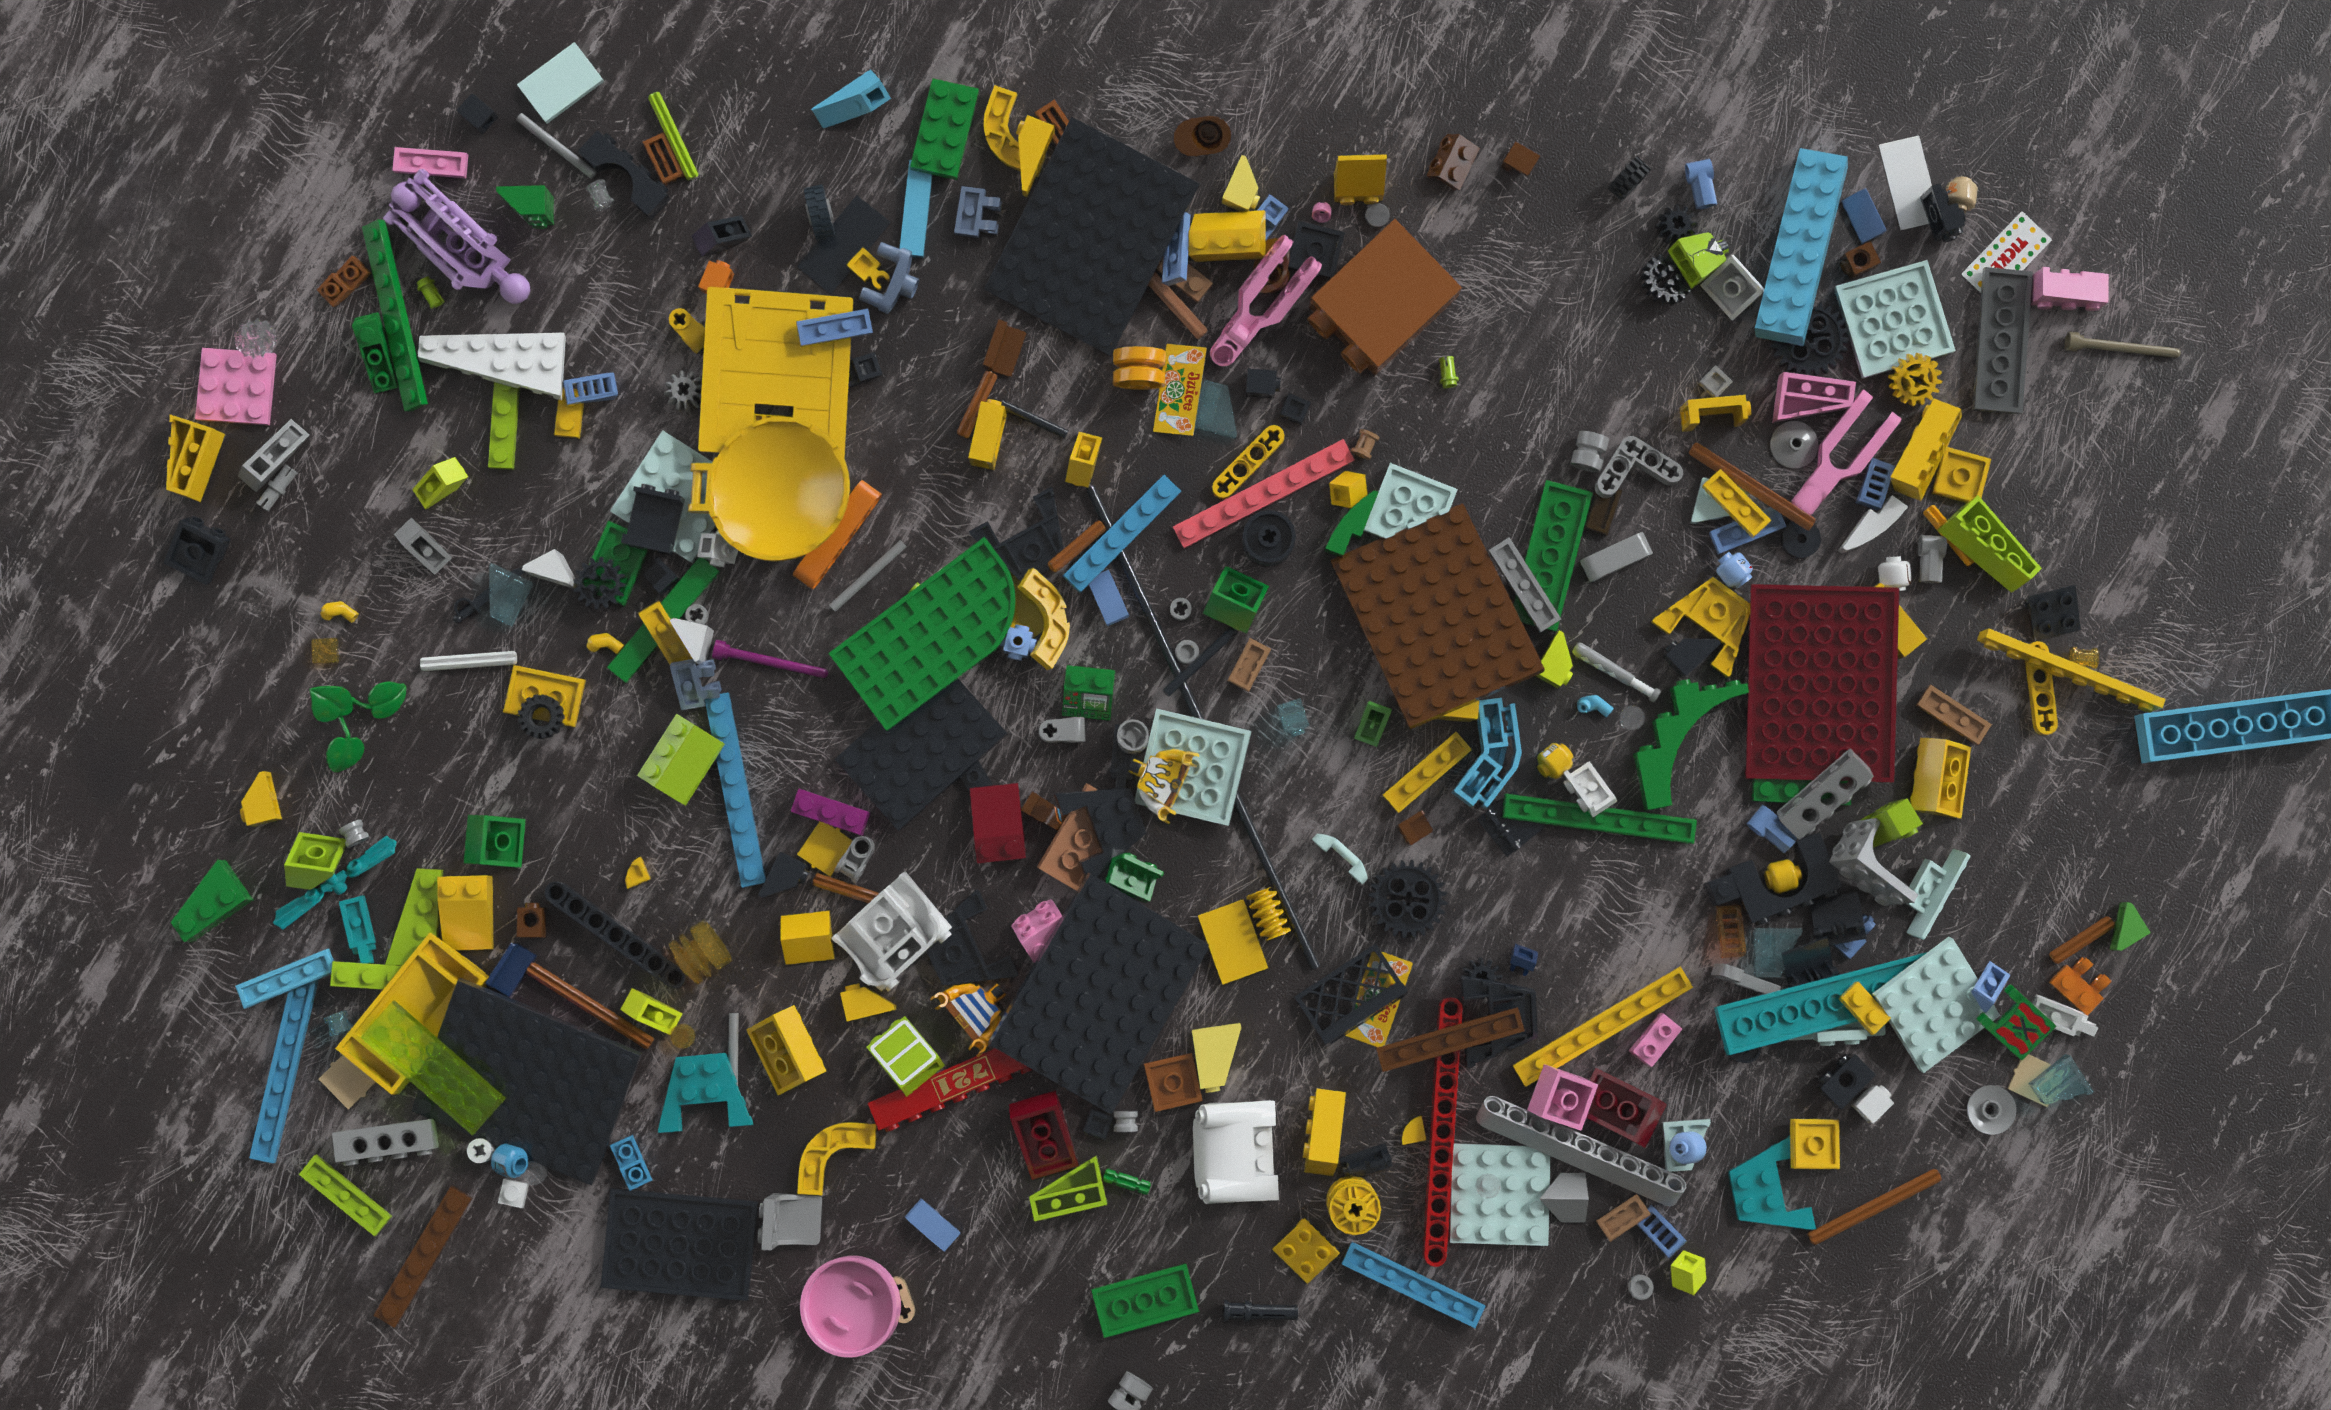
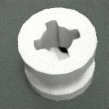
M483 1138L472 1140L467 1147V1155L475 1163H483L490 1160L495 1151V1145L490 1144Z

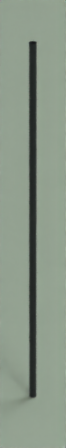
M1091 485L1089 488H1086V491L1100 521L1106 527L1105 532H1107L1113 524L1095 486ZM1124 549L1117 557L1175 679L1182 671ZM1186 681L1179 687L1192 717L1204 720ZM1237 790L1234 807L1273 890L1277 892L1276 896L1280 900V905L1311 970L1320 967L1317 958Z

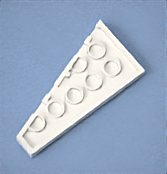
M564 333L432 335L419 337L418 358L420 362L445 369L450 367L460 370L467 375H479L489 381L515 388L523 387L532 390L533 393L540 395L544 393L552 395L555 399L562 400L566 341Z

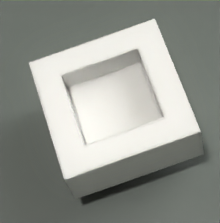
M504 1178L498 1203L524 1208L529 1183Z

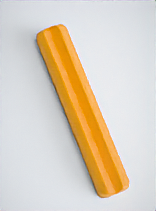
M1935 505L1929 506L1923 512L1924 516L1936 530L1947 521ZM1947 539V543L1966 566L1974 563L1971 558Z

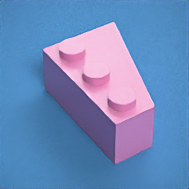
M2042 267L2033 274L2031 305H2037L2038 309H2051L2052 306H2061L2062 310H2074L2076 307H2085L2087 311L2100 310V307L2108 303L2109 274L2086 271L2069 273L2068 269H2061V273L2050 272V267Z
M1783 372L1778 376L1772 423L1847 409L1853 406L1856 382Z

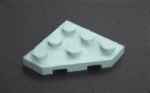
M1390 463L1364 531L1387 539L1401 530L1420 525L1438 514L1441 516L1448 513L1458 489Z

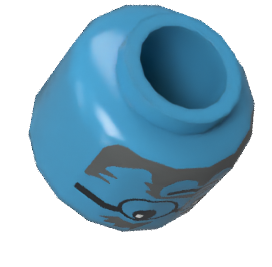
M505 1143L495 1149L491 1158V1166L497 1174L514 1179L526 1171L528 1156L522 1148Z

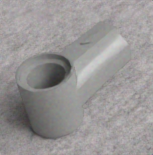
M1919 536L1918 555L1921 556L1919 582L1942 583L1943 558L1947 550V539L1944 536Z

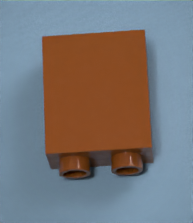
M1394 219L1311 297L1309 308L1313 313L1307 320L1313 329L1324 339H1328L1334 333L1347 346L1341 352V356L1354 371L1361 374L1368 368L1376 376L1458 298L1462 287Z

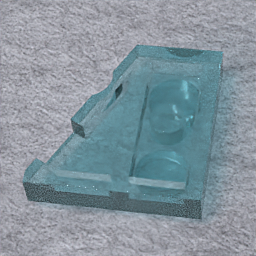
M1204 380L1198 402L1195 428L1236 439L1237 431L1228 386Z
M490 563V616L513 626L534 583Z
M1754 928V977H1781L1784 971L1781 953L1794 948L1798 937L1802 934V928Z
M2068 1054L2063 1055L2028 1083L2043 1104L2054 1103L2060 1099H2072L2080 1094L2090 1095L2094 1092L2072 1057Z

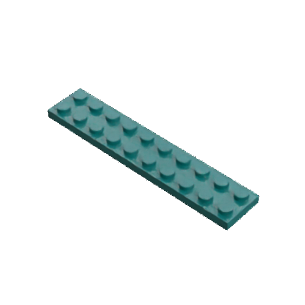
M1927 952L1714 1007L1726 1055L1858 1022L1838 998L1854 982H1859L1873 997L1872 993Z

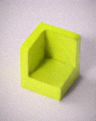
M1683 1250L1671 1264L1672 1286L1695 1295L1706 1281L1705 1258Z

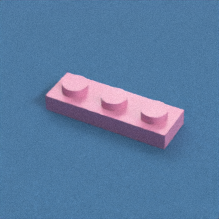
M395 147L392 171L394 173L416 174L419 169H425L429 176L466 179L468 154L463 152Z

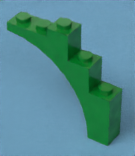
M1690 679L1676 681V686L1670 688L1675 716H1672V712L1657 714L1658 719L1652 721L1657 749H1654V745L1639 747L1640 752L1634 753L1644 811L1672 806L1670 789L1672 767L1678 748L1685 735L1696 721L1714 706L1727 699L1749 693L1747 683L1740 684V681L1736 680L1726 682V687L1716 689V684L1703 686L1701 687L1702 691H1699L1698 682L1691 683Z

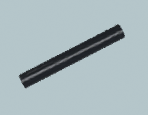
M1005 400L1001 403V406H1005L1006 412L1065 439L1069 430Z

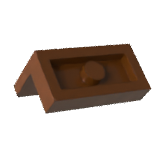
M998 319L983 362L984 369L1012 377L1026 332L1010 327L1008 322Z

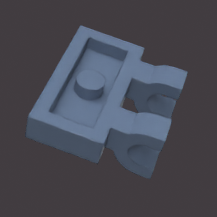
M961 186L954 230L955 235L979 238L980 231L997 235L999 227L997 221L982 220L984 208L1001 212V198L986 197L985 189Z
M693 659L670 664L681 710L705 706V699L720 698L722 689L719 681L711 682L702 687L700 677L715 675L714 670H716L714 659L704 661L699 665H696Z

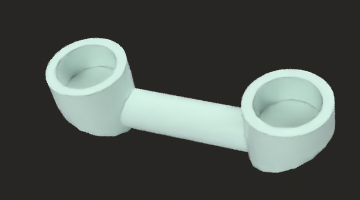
M1318 833L1312 838L1325 852L1332 847L1353 866L1348 873L1362 885L1365 883L1368 877L1363 863L1339 840L1332 836Z

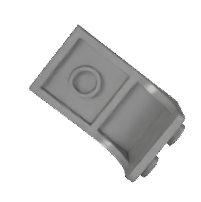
M1877 818L1848 823L1843 829V836L1839 843L1833 848V855L1829 863L1840 870L1839 873L1842 876L1857 883V887L1860 890L1874 896L1875 901L1883 906L1914 903L1918 894L1882 867L1875 858L1873 839L1880 821Z
M773 1193L765 1198L759 1207V1218H763V1226L758 1230V1243L762 1244V1250H772L778 1245L819 1244L822 1197L819 1195Z

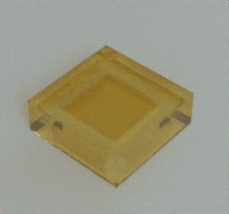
M338 638L312 639L313 664L339 663Z

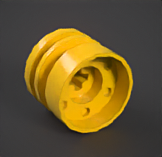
M1346 1176L1334 1182L1328 1190L1326 1197L1327 1210L1331 1220L1339 1230L1346 1234L1359 1235L1374 1228L1380 1218L1381 1206L1375 1190L1368 1181L1362 1177L1353 1176L1350 1178V1176ZM1355 1203L1358 1206L1357 1212H1353L1351 1204Z

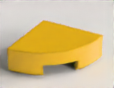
M642 857L634 860L627 871L625 879L627 889L651 880Z
M1422 1116L1415 1117L1406 1125L1402 1133V1145L1426 1140Z

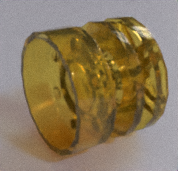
M704 919L690 928L694 938L692 941L684 934H681L679 939L683 947L676 940L669 943L676 963L684 974L690 977L697 985L704 981L699 971L707 978L712 976L708 967L710 963L718 970H721L733 961L722 940Z

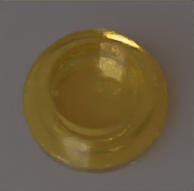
M679 1024L671 1031V1041L678 1048H687L695 1041V1031L690 1025Z

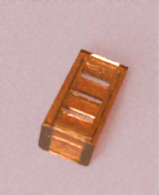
M1741 905L1716 907L1720 958L1745 956L1747 951ZM1736 914V918L1723 919L1722 915ZM1737 924V928L1724 929V925ZM1725 935H1738V938L1725 939ZM1738 944L1739 946L1736 948H1726V945Z

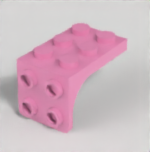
M1052 899L1039 903L1034 910L1019 916L1011 925L1034 963L1062 917Z

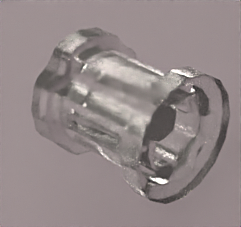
M602 179L592 182L586 187L587 192L591 194L595 203V211L605 210L615 203L614 198H610L605 187L607 185L605 180Z

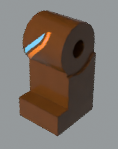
M1033 791L1021 809L1022 812L1057 831L1068 815H1061L1058 807Z

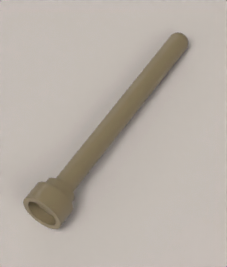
M2070 331L2066 334L2064 344L2066 351L2075 352L2078 349L2091 348L2177 358L2181 355V351L2178 348L2084 338L2079 332Z

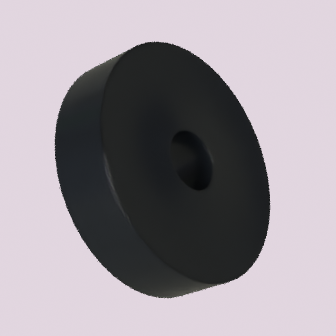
M1791 522L1784 528L1781 534V545L1784 551L1789 556L1797 559H1804L1813 555L1821 543V534L1815 524L1810 530H1806L1795 522ZM1798 535H1802L1804 537V543L1798 542Z

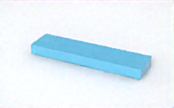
M909 160L900 249L905 248L912 251V257L924 258L932 175L910 170L912 160Z
M330 949L323 950L236 985L235 987L243 1008H249L331 975L332 961L334 960Z

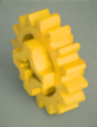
M1908 353L1906 354V360L1899 358L1898 363L1900 365L1898 367H1891L1895 374L1888 376V378L1894 380V383L1889 385V388L1896 389L1893 396L1900 397L1899 401L1902 403L1908 401V404L1915 406L1916 401L1924 405V398L1932 400L1931 393L1939 392L1936 384L1942 383V380L1937 379V376L1942 374L1941 370L1935 369L1938 363L1931 361L1930 356L1925 355L1923 357L1920 353H1916L1914 357ZM1909 375L1915 376L1921 383L1913 381Z

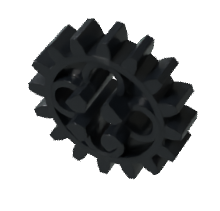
M1659 254L1656 258L1652 257L1642 268L1644 273L1640 276V279L1645 280L1641 287L1648 289L1646 296L1651 294L1654 296L1653 302L1659 299L1662 306H1665L1668 302L1673 306L1677 302L1680 303L1691 291L1689 289L1690 286L1670 254L1665 258L1662 254ZM1672 272L1676 273L1661 288L1657 287L1661 280L1666 279Z
M600 557L597 563L593 558H590V565L581 563L583 570L575 571L579 575V579H573L574 583L578 585L573 591L581 593L578 600L580 602L587 600L585 606L590 608L594 604L596 610H600L601 605L606 609H610V602L617 605L616 597H624V594L620 592L621 588H627V585L621 582V580L626 578V575L618 574L622 568L619 565L613 568L614 561L610 559L605 563L603 557ZM604 568L605 572L601 575V580L606 583L615 581L616 585L612 589L605 585H600L599 589L593 584L585 587L584 581L591 579L594 582H599L600 577L597 574V570ZM600 590L602 592V598L596 600L595 594H597Z

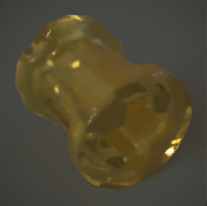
M2072 646L2068 659L2079 665L2096 669L2099 663L2098 648H2091V650L2078 649Z

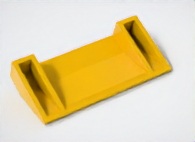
M429 933L335 1049L391 1095L400 1094L431 1056L457 980L463 978L486 988L487 985L485 983L489 975L434 934Z

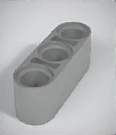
M1640 532L1580 560V563L1591 583L1652 555L1653 552L1644 533Z

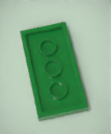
M932 78L910 170L953 180L958 179L979 95L978 88Z
M1186 1263L1091 1289L1104 1338L1199 1312Z

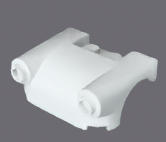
M904 871L831 939L854 959L861 971L860 979L864 983L874 985L880 991L886 989L889 992L899 983L896 978L930 948L936 941L943 943L951 935L949 930L952 926L907 872Z
M1275 1101L1208 1103L1201 1105L1199 1110L1196 1111L1193 1121L1194 1173L1199 1197L1203 1199L1205 1204L1279 1200L1278 1175H1274L1272 1126H1276Z

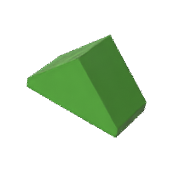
M1368 701L1354 739L1377 747L1392 709Z
M2121 902L2119 905L2110 950L2122 951L2150 934L2149 929L2132 903Z

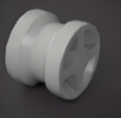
M361 819L339 829L340 834L346 839L345 845L347 848L358 845L370 837L367 832H364Z
M1138 1111L1113 1112L1116 1119L1114 1132L1138 1131V1126L1135 1124Z

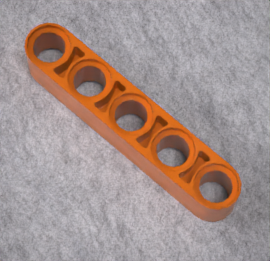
M861 480L849 495L846 511L836 530L822 545L805 555L795 569L793 576L813 590L874 509L882 494Z

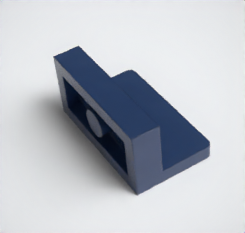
M512 942L485 985L494 987L506 996L511 997L525 976L528 966L534 962L537 955L522 945Z

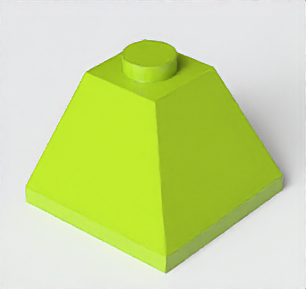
M299 832L284 864L286 886L311 890L332 877L346 847V839Z

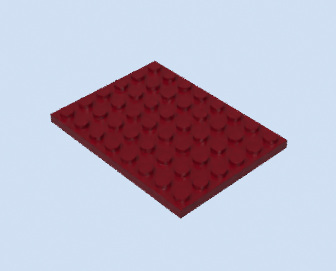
M1750 585L1749 693L1747 696L1745 778L1814 780L1851 748L1870 768L1874 776L1871 778V782H1894L1900 587ZM1843 777L1840 781H1849L1851 777Z

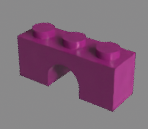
M798 789L791 812L861 836L864 834L870 816L868 811L802 789Z

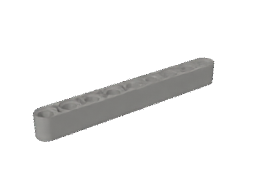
M1487 1097L1476 1114L1477 1122L1484 1128L1665 1206H1674L1686 1189L1685 1180L1679 1175L1556 1122L1539 1117L1498 1097Z

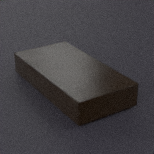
M1603 484L1605 491L1610 489L1608 485ZM1618 489L1610 498H1602L1595 492L1584 525L1585 530L1603 536L1608 535L1622 490Z

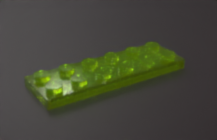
M395 1000L389 1004L361 1036L366 1043L472 1136L506 1099Z

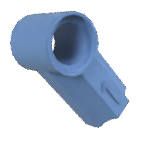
M1711 160L1686 163L1685 175L1688 184H1691L1696 209L1716 206L1717 200L1712 181L1714 179V171Z
M1764 805L1747 822V826L1760 837H1765L1782 853L1790 849L1797 840V837L1779 821L1778 816Z

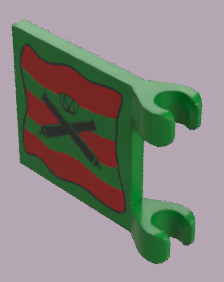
M2010 984L2005 988L2004 992L2016 1003L1996 1023L1984 1012L1976 1019L2020 1060H2023L2056 1025Z

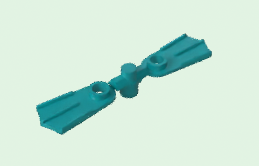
M388 836L383 837L366 850L361 857L350 861L347 865V871L342 870L336 875L334 874L320 885L321 888H312L302 897H298L276 910L273 924L283 930L320 902L324 892L334 891L337 895H341L347 889L345 880L348 876L351 878L356 877L393 855L397 842Z

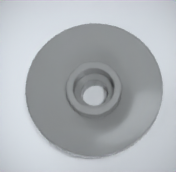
M1785 422L1772 434L1770 440L1771 453L1774 459L1784 467L1790 469L1802 468L1811 463L1818 452V438L1814 430L1803 422ZM1794 439L1800 442L1799 447L1792 445Z
M1994 1085L1983 1086L1970 1096L1967 1104V1115L1971 1124L1978 1131L1990 1135L2000 1134L2013 1124L2016 1117V1104L2011 1094L2005 1089ZM1988 1105L1993 1107L1991 1114H1987L1985 1111Z

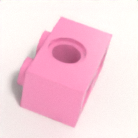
M1658 1013L1629 1049V1052L1646 1066L1653 1067L1682 1028L1664 1013Z

